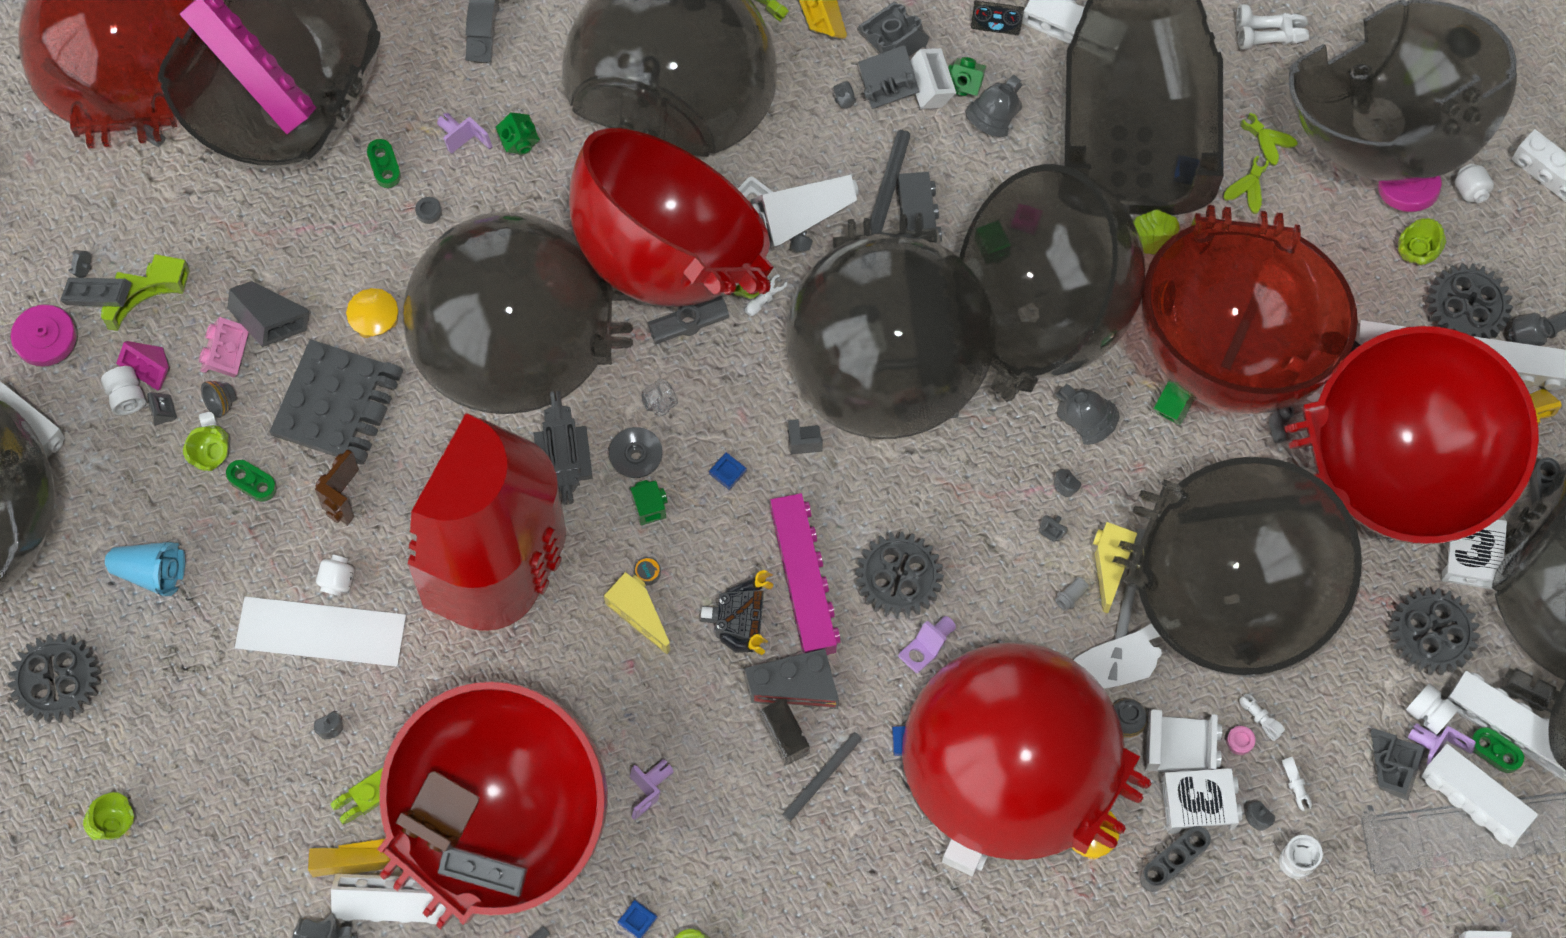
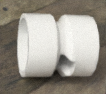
M116 367L101 377L105 393L109 396V404L113 414L117 416L129 415L145 406L146 400L141 388L138 386L139 381L133 367Z
M1429 683L1406 710L1417 720L1423 718L1425 720L1424 726L1437 735L1460 708L1449 699H1441V692Z
M1298 835L1292 838L1280 853L1279 864L1282 871L1288 877L1294 879L1308 877L1322 861V847L1316 839L1308 835Z

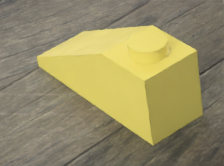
M1106 522L1104 530L1098 529L1093 542L1094 545L1098 546L1095 552L1102 609L1105 613H1108L1137 536L1136 532Z
M625 572L604 595L605 604L664 653L668 654L670 652V642L645 588L646 584L638 576L633 575L631 577Z

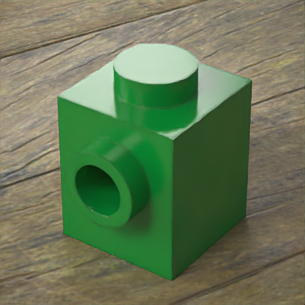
M1168 381L1153 408L1156 414L1181 426L1195 400L1193 393L1190 392L1192 388L1180 381H1177L1176 384Z
M649 480L640 481L635 484V487L630 488L632 501L641 526L666 519L664 504L668 503L664 488L659 489L656 480L651 482Z

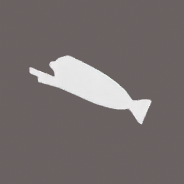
M1162 618L1135 633L1093 647L1076 657L1074 661L1094 676L1104 689L1146 679L1151 676L1157 665V659L1162 654L1161 649L1153 647L1149 640L1176 630L1179 627L1176 621L1164 624ZM1115 647L1122 648V659L1111 658ZM1114 662H1117V681L1108 679Z

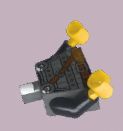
M765 570L759 571L756 577L727 589L725 593H720L718 607L702 606L701 622L716 623V637L735 653L755 651L759 655L765 654V650L759 647L762 643H768V640L760 635L764 590H761V588L772 589L774 586L769 581L765 582L767 577L773 576L772 573Z

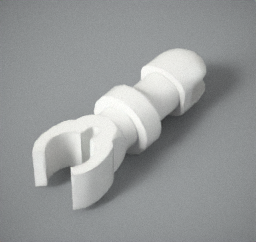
M780 274L775 275L769 280L771 282L769 292L759 294L746 305L745 312L749 316L757 314L765 303L772 301V296L775 293L780 292L786 287L787 282H784L781 287L773 288L775 285L774 281L780 277Z
M1244 694V697L1240 698L1241 706L1255 717L1253 720L1257 724H1262L1267 736L1273 741L1278 739L1281 733L1285 731L1282 724L1268 716L1269 712L1266 709L1262 710L1252 695Z
M1293 757L1282 760L1283 767L1290 781L1288 786L1295 793L1299 809L1305 811L1302 805L1304 800L1307 801L1309 809H1311L1312 802L1304 788L1305 780L1300 778Z

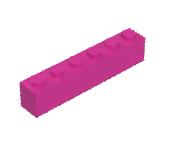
M194 0L180 13L182 18L286 134L305 121L316 109L311 98L301 91L295 84L294 79L289 74H286L278 65L275 57L263 48L258 38L248 31L242 24L241 19L225 5L223 0Z
M802 493L770 499L771 515L802 652L805 654L825 649L827 655L836 653L837 644L841 643L838 627L833 628L831 618H835L833 604L826 600L825 593L829 592L826 576L821 577L819 568L823 567L820 551L815 552L814 542H817L816 530L814 526L810 527L808 518L812 517L809 501L804 502Z

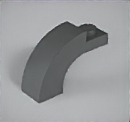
M469 0L465 34L467 35L466 61L492 62L494 25L496 14L499 11V0Z

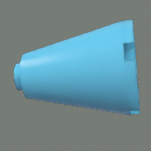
M175 542L114 547L105 556V566L110 574L161 596H172L177 592L179 587H175L178 579L183 580L186 563L184 551L178 549L177 546L180 545Z

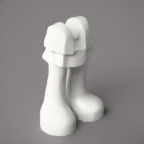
M1239 4L1236 15V30L1239 32L1238 46L1241 50H1247L1253 45L1282 42V45H1286L1288 43L1296 44L1308 41L1309 31L1303 28L1308 24L1307 16L1293 13L1256 16L1252 14L1249 5ZM1279 28V31H1254L1253 29Z

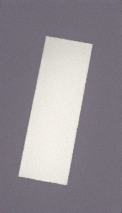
M244 597L235 648L397 667L406 614Z

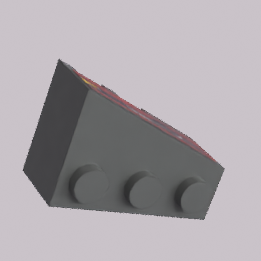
M825 649L745 668V681L751 703L784 706L791 704L803 705V707L819 706L838 709L839 698Z

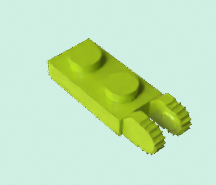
M383 767L331 802L330 806L334 811L342 808L352 800L358 805L340 817L342 824H347L379 806V788Z

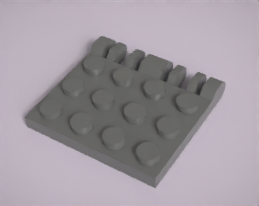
M310 339L269 432L271 436L335 457L349 449L354 453L357 464L364 465L368 456L366 451H370L372 444L365 439L355 437L356 433L360 432L369 436L377 435L378 429L372 425H381L387 411V407L381 403L390 404L391 396L375 390L376 386L391 390L396 389L398 385L396 381L400 380L403 369L389 362L383 363Z

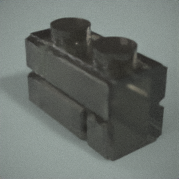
M785 698L760 710V719L785 766L810 753V745L805 736H802L803 732Z

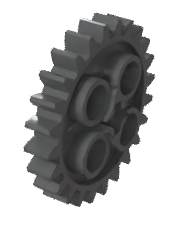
M1461 263L1458 270L1452 265L1448 272L1442 270L1439 277L1436 276L1432 282L1433 285L1428 290L1430 294L1426 298V302L1431 304H1429L1426 310L1427 312H1434L1430 321L1438 320L1437 327L1453 329L1474 337L1490 339L1492 336L1496 338L1500 331L1505 329L1506 323L1511 318V315L1508 313L1512 311L1513 306L1508 303L1512 300V296L1505 295L1509 287L1500 286L1502 278L1493 279L1494 271L1487 275L1485 273V266H1482L1478 271L1474 263H1472L1469 269H1466L1464 263ZM1456 285L1464 287L1466 291L1458 289ZM1481 295L1488 296L1490 301L1483 299ZM1448 307L1455 308L1458 313L1450 311ZM1473 317L1480 318L1482 322L1475 321Z
M890 532L889 540L887 541L880 535L879 544L877 545L871 541L869 544L871 551L863 549L862 555L864 558H858L857 565L862 568L856 569L855 575L861 577L856 580V586H864L860 590V596L868 595L866 605L873 602L876 603L875 612L884 608L885 617L889 615L890 611H894L896 619L899 618L900 612H904L905 616L909 618L911 610L920 615V606L929 609V600L936 601L937 595L935 592H941L942 585L937 582L943 581L944 575L938 573L942 571L943 564H935L939 560V554L930 555L933 551V546L924 548V538L918 543L914 542L915 534L913 533L909 539H905L904 532H901L899 538L895 539L894 534ZM908 554L909 557L904 567V573L900 578L896 595L891 596L890 593L893 589L896 575L899 572L903 556ZM886 555H894L898 561L889 563L884 557ZM919 563L924 569L914 571L910 568V565ZM878 579H885L889 582V585L887 587H879L875 582ZM910 587L915 591V594L906 596L901 590Z
M1427 587L1423 591V596L1416 590L1413 593V598L1407 595L1403 600L1404 603L1400 602L1397 605L1396 609L1399 612L1394 611L1391 618L1395 621L1389 625L1390 629L1395 630L1390 635V639L1398 640L1393 649L1403 650L1399 658L1403 659L1408 656L1410 658L1408 662L1409 667L1417 663L1418 672L1427 667L1429 675H1432L1435 669H1438L1439 674L1443 675L1446 672V667L1453 673L1457 669V665L1462 668L1466 664L1465 659L1470 660L1473 657L1471 651H1475L1478 648V645L1473 641H1477L1480 638V634L1473 631L1477 630L1480 625L1479 623L1471 622L1476 614H1467L1466 610L1470 605L1465 604L1461 606L1459 604L1461 596L1453 600L1451 599L1450 590L1443 596L1441 595L1440 588H1437L1434 594H1432L1429 587ZM1435 610L1444 612L1446 619L1439 618ZM1411 620L1419 621L1422 628L1414 627L1411 624ZM1451 622H1455V623H1456V625H1452V626H1449V627L1447 626V627L1443 628V627L1446 626L1448 623H1451ZM1440 628H1443L1439 634L1437 632H1432L1426 635L1430 629L1436 631ZM1447 634L1456 636L1458 643H1452L1448 639ZM1426 635L1420 640H1413V637ZM1423 644L1431 645L1434 653L1425 651Z
M50 634L47 635L45 643L36 638L37 646L34 648L26 644L28 652L26 654L22 652L17 653L22 660L11 663L17 670L8 673L15 680L8 683V687L11 690H15L10 694L13 700H18L15 705L19 709L24 708L23 712L26 716L29 717L33 714V718L36 721H39L44 715V720L48 724H50L53 716L59 723H62L63 715L65 714L70 719H73L72 711L74 710L82 714L83 710L80 705L82 703L91 705L87 697L88 695L97 696V692L92 686L100 685V681L94 676L101 674V671L94 667L98 661L95 657H91L92 651L89 648L84 649L85 645L82 641L75 644V639L72 636L65 642L62 634L57 636L56 641L53 640ZM51 656H54V659H53V668H52V665L50 664V657H51ZM65 659H73L70 666L61 668V664ZM45 663V667L41 672L33 673L34 668L38 664ZM53 669L58 675L57 677H55L56 690L59 696V700L56 702L54 701L56 692L55 686L50 682L54 680ZM75 684L73 692L64 694V690L68 685ZM43 689L48 690L44 698L36 699L39 691Z

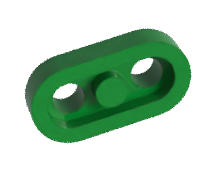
M385 139L373 140L367 146V155L375 180L383 188H392L401 179L400 169L393 148ZM379 153L385 154L383 157H377ZM385 175H392L389 179L384 178Z
M235 460L228 465L226 477L233 487L256 501L265 502L273 498L276 493V484L269 474L245 460ZM238 474H246L244 478L237 479ZM262 486L268 487L265 492H259V488Z
M1487 727L1480 728L1472 735L1471 739L1476 742L1473 752L1500 771L1513 773L1523 765L1524 754L1522 750L1493 729ZM1480 740H1485L1488 744V747H1482L1480 745ZM1503 757H1510L1511 764L1506 763Z

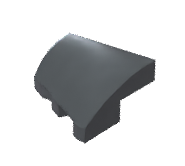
M1372 728L1371 737L1379 788L1408 801L1425 752V747L1397 739V735Z

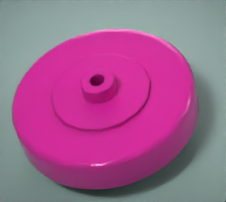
M1413 158L1398 159L1386 165L1381 171L1378 191L1381 198L1395 209L1407 212L1421 211L1429 208L1438 200L1442 180L1439 172L1425 161Z
M49 304L28 308L17 317L11 329V343L18 356L26 363L39 367L51 366L64 360L73 350L77 338L76 327L67 312Z

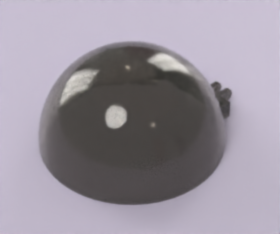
M1057 164L1032 166L1021 170L1001 183L984 201L969 226L960 252L956 276V300L961 326L955 338L962 340L967 345L960 362L965 367L971 366L970 371L975 375L983 373L988 363L998 372L993 380L991 389L997 394L1001 393V397L1006 402L1012 401L1019 390L1031 393L1039 378L1061 376L1075 372L1095 362L1118 343L1136 316L1145 286L1144 249L1130 214L1119 199L1103 184L1087 174L1067 166Z
M494 212L472 217L453 226L440 235L423 253L411 274L405 292L403 328L406 344L414 364L425 380L443 396L459 405L485 413L517 414L551 405L550 392L552 391L555 394V401H557L556 391L561 392V399L568 396L592 374L598 365H612V349H626L633 346L631 338L612 336V334L631 333L633 330L631 323L612 322V301H626L632 298L613 288L592 268L582 253L576 237L561 226L547 219L527 213Z
M916 213L915 230H908L906 214L900 215V231L872 234L871 217L864 218L863 235H856L857 224L855 219H848V236L833 237V250L823 256L809 270L797 288L791 302L785 334L786 353L792 376L806 402L817 414L839 429L858 436L875 439H896L923 433L937 427L958 413L972 399L987 375L992 362L996 340L995 319L989 297L972 269L952 251L940 245V235L937 228L924 229L922 213Z
M1241 457L1206 466L1192 473L1178 484L1164 479L1160 495L1144 490L1140 491L1139 497L1142 500L1156 505L1154 510L1134 506L1133 513L1150 519L1139 546L1127 541H1120L1118 547L1126 552L1136 554L1133 561L1115 556L1112 563L1129 570L1124 582L1128 586L1139 590L1142 605L1153 627L1162 639L1184 658L1218 674L1246 678L1266 677L1284 673L1307 663L1325 650L1341 633L1354 610L1360 592L1363 569L1362 551L1356 526L1349 511L1337 494L1320 478L1295 464L1267 457Z

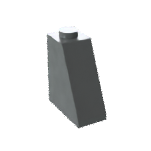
M253 281L229 289L227 309L262 347L307 330L309 316L307 308Z

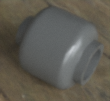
M1536 312L1516 317L1513 320L1512 328L1509 329L1510 340L1515 343L1543 346L1547 342V338L1551 336V329L1547 318L1541 317Z

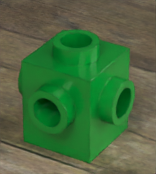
M970 57L957 58L954 65L949 64L948 67L956 94L977 96L981 89L986 65L978 64L975 59Z
M510 112L495 127L502 141V146L508 153L527 154L540 140L536 127L528 114Z

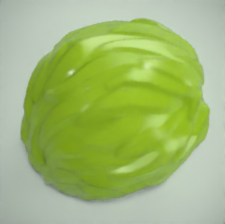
M1421 218L1409 225L1401 233L1398 241V252L1403 260L1418 265H1425L1436 260L1446 244L1442 225L1435 219Z

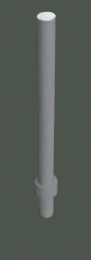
M1137 529L1136 531L1137 536L1134 541L1115 639L1126 636L1128 632L1147 536V530ZM1115 647L1111 658L1122 660V648ZM1117 662L1113 663L1108 676L1110 680L1117 681Z

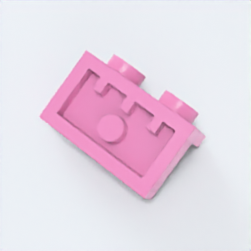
M219 317L214 324H209L205 338L209 339L206 348L203 347L199 357V362L202 363L201 372L206 373L210 369L234 378L237 376L249 333L242 324Z

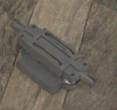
M552 391L550 392L551 407L544 410L545 422H542L543 431L533 432L534 443L550 458L555 468L559 492L562 494V504L568 505L567 494L569 504H573V492L577 486H580L579 481L593 479L587 426L576 427L575 419L571 415V408L562 406L561 392L556 391L557 401H555V394Z

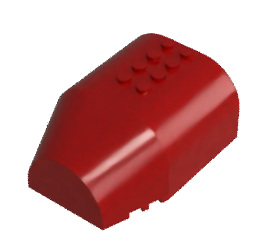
M465 413L411 511L410 533L417 536V541L411 540L409 543V549L416 551V555L409 556L408 566L423 608L474 630L491 631L505 628L527 614L539 594L543 595L549 585L548 577L551 571L555 572L562 560L560 554L565 544L566 525L557 476L550 458L534 442Z

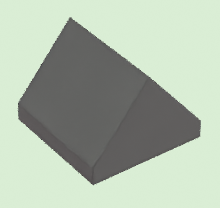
M153 392L147 394L154 426L173 421L177 418L171 395Z

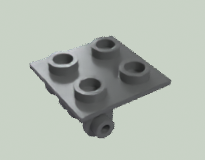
M906 45L858 62L866 88L864 94L869 99L872 109L919 93Z

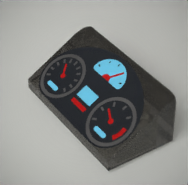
M974 0L971 29L1018 36L1021 31L1024 7Z

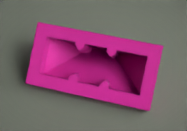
M131 341L123 343L116 362L120 367H133L137 378L157 391L161 390L169 368L163 347Z

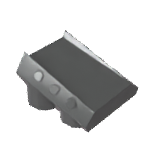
M895 1L858 26L860 33L880 54L906 45L908 55L911 56L922 47L926 48L930 38L923 30L921 19L917 16H909L906 7Z

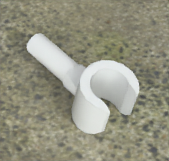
M212 412L199 414L202 427L209 425L217 426L216 417Z

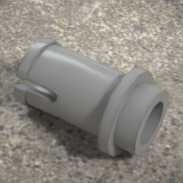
M1077 577L1063 592L1057 593L1055 601L1064 611L1073 609L1075 607L1074 603L1085 592L1089 591L1090 587L1085 580Z

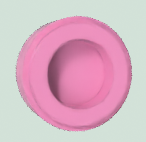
M1237 726L1229 732L1226 743L1229 750L1234 754L1245 755L1252 750L1256 739L1254 733L1248 727Z

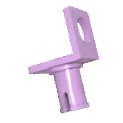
M449 113L443 114L447 121L442 116L439 117L437 125L448 133L443 139L450 153L456 151L473 136L480 140L488 149L493 147L488 133L471 117H468L461 124Z
M944 616L935 626L926 621L916 639L905 647L898 657L915 673H919L938 656L946 641V637L956 629L954 621L947 616ZM912 650L921 652L924 657L923 661L918 663L912 661L909 657V652Z
M1416 723L1408 736V739L1430 750L1427 765L1441 751L1446 741L1470 754L1474 751L1476 744L1474 740L1449 726L1445 728L1442 734L1436 735Z
M662 759L660 763L646 774L636 765L632 767L630 778L648 796L633 809V820H636L658 802L661 791L656 786L674 773L670 764L665 767L667 761Z

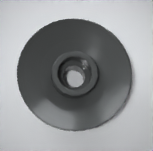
M641 427L627 428L619 432L613 438L609 447V458L612 466L617 472L630 478H641L654 472L659 466L663 455L662 445L658 437L653 432ZM634 453L641 455L639 459H633L631 456Z

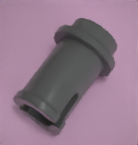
M1566 311L1551 319L1547 318L1551 329L1550 338L1556 337L1558 332L1566 329Z

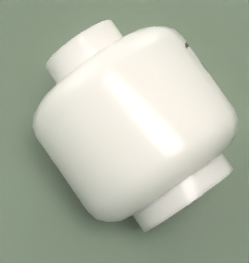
M1468 164L1458 171L1455 179V186L1466 202H1484L1489 198L1494 188L1490 175L1481 165Z
M332 555L331 560L324 559L321 561L316 578L317 585L321 587L320 591L341 596L342 592L345 593L350 590L355 569L352 565L347 564L348 558Z

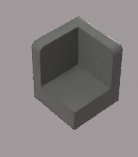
M799 419L788 420L791 455L822 452L823 439L818 425L800 427Z

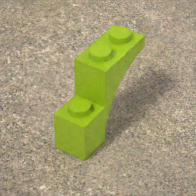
M154 254L152 263L147 265L146 277L117 272L115 279H127L132 284L123 307H102L101 319H103L107 329L118 331L127 314L136 305L150 297L166 293L183 294L190 272L184 259Z

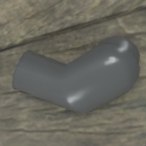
M1290 404L1279 406L1269 418V425L1275 443L1287 440L1284 426L1295 413L1293 406Z

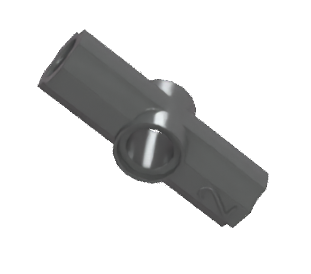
M719 296L696 305L681 306L674 313L649 321L648 327L655 344H659L681 335H694L700 328L728 319L729 312L724 298ZM686 317H692L693 319H695L693 322L690 323L682 321Z

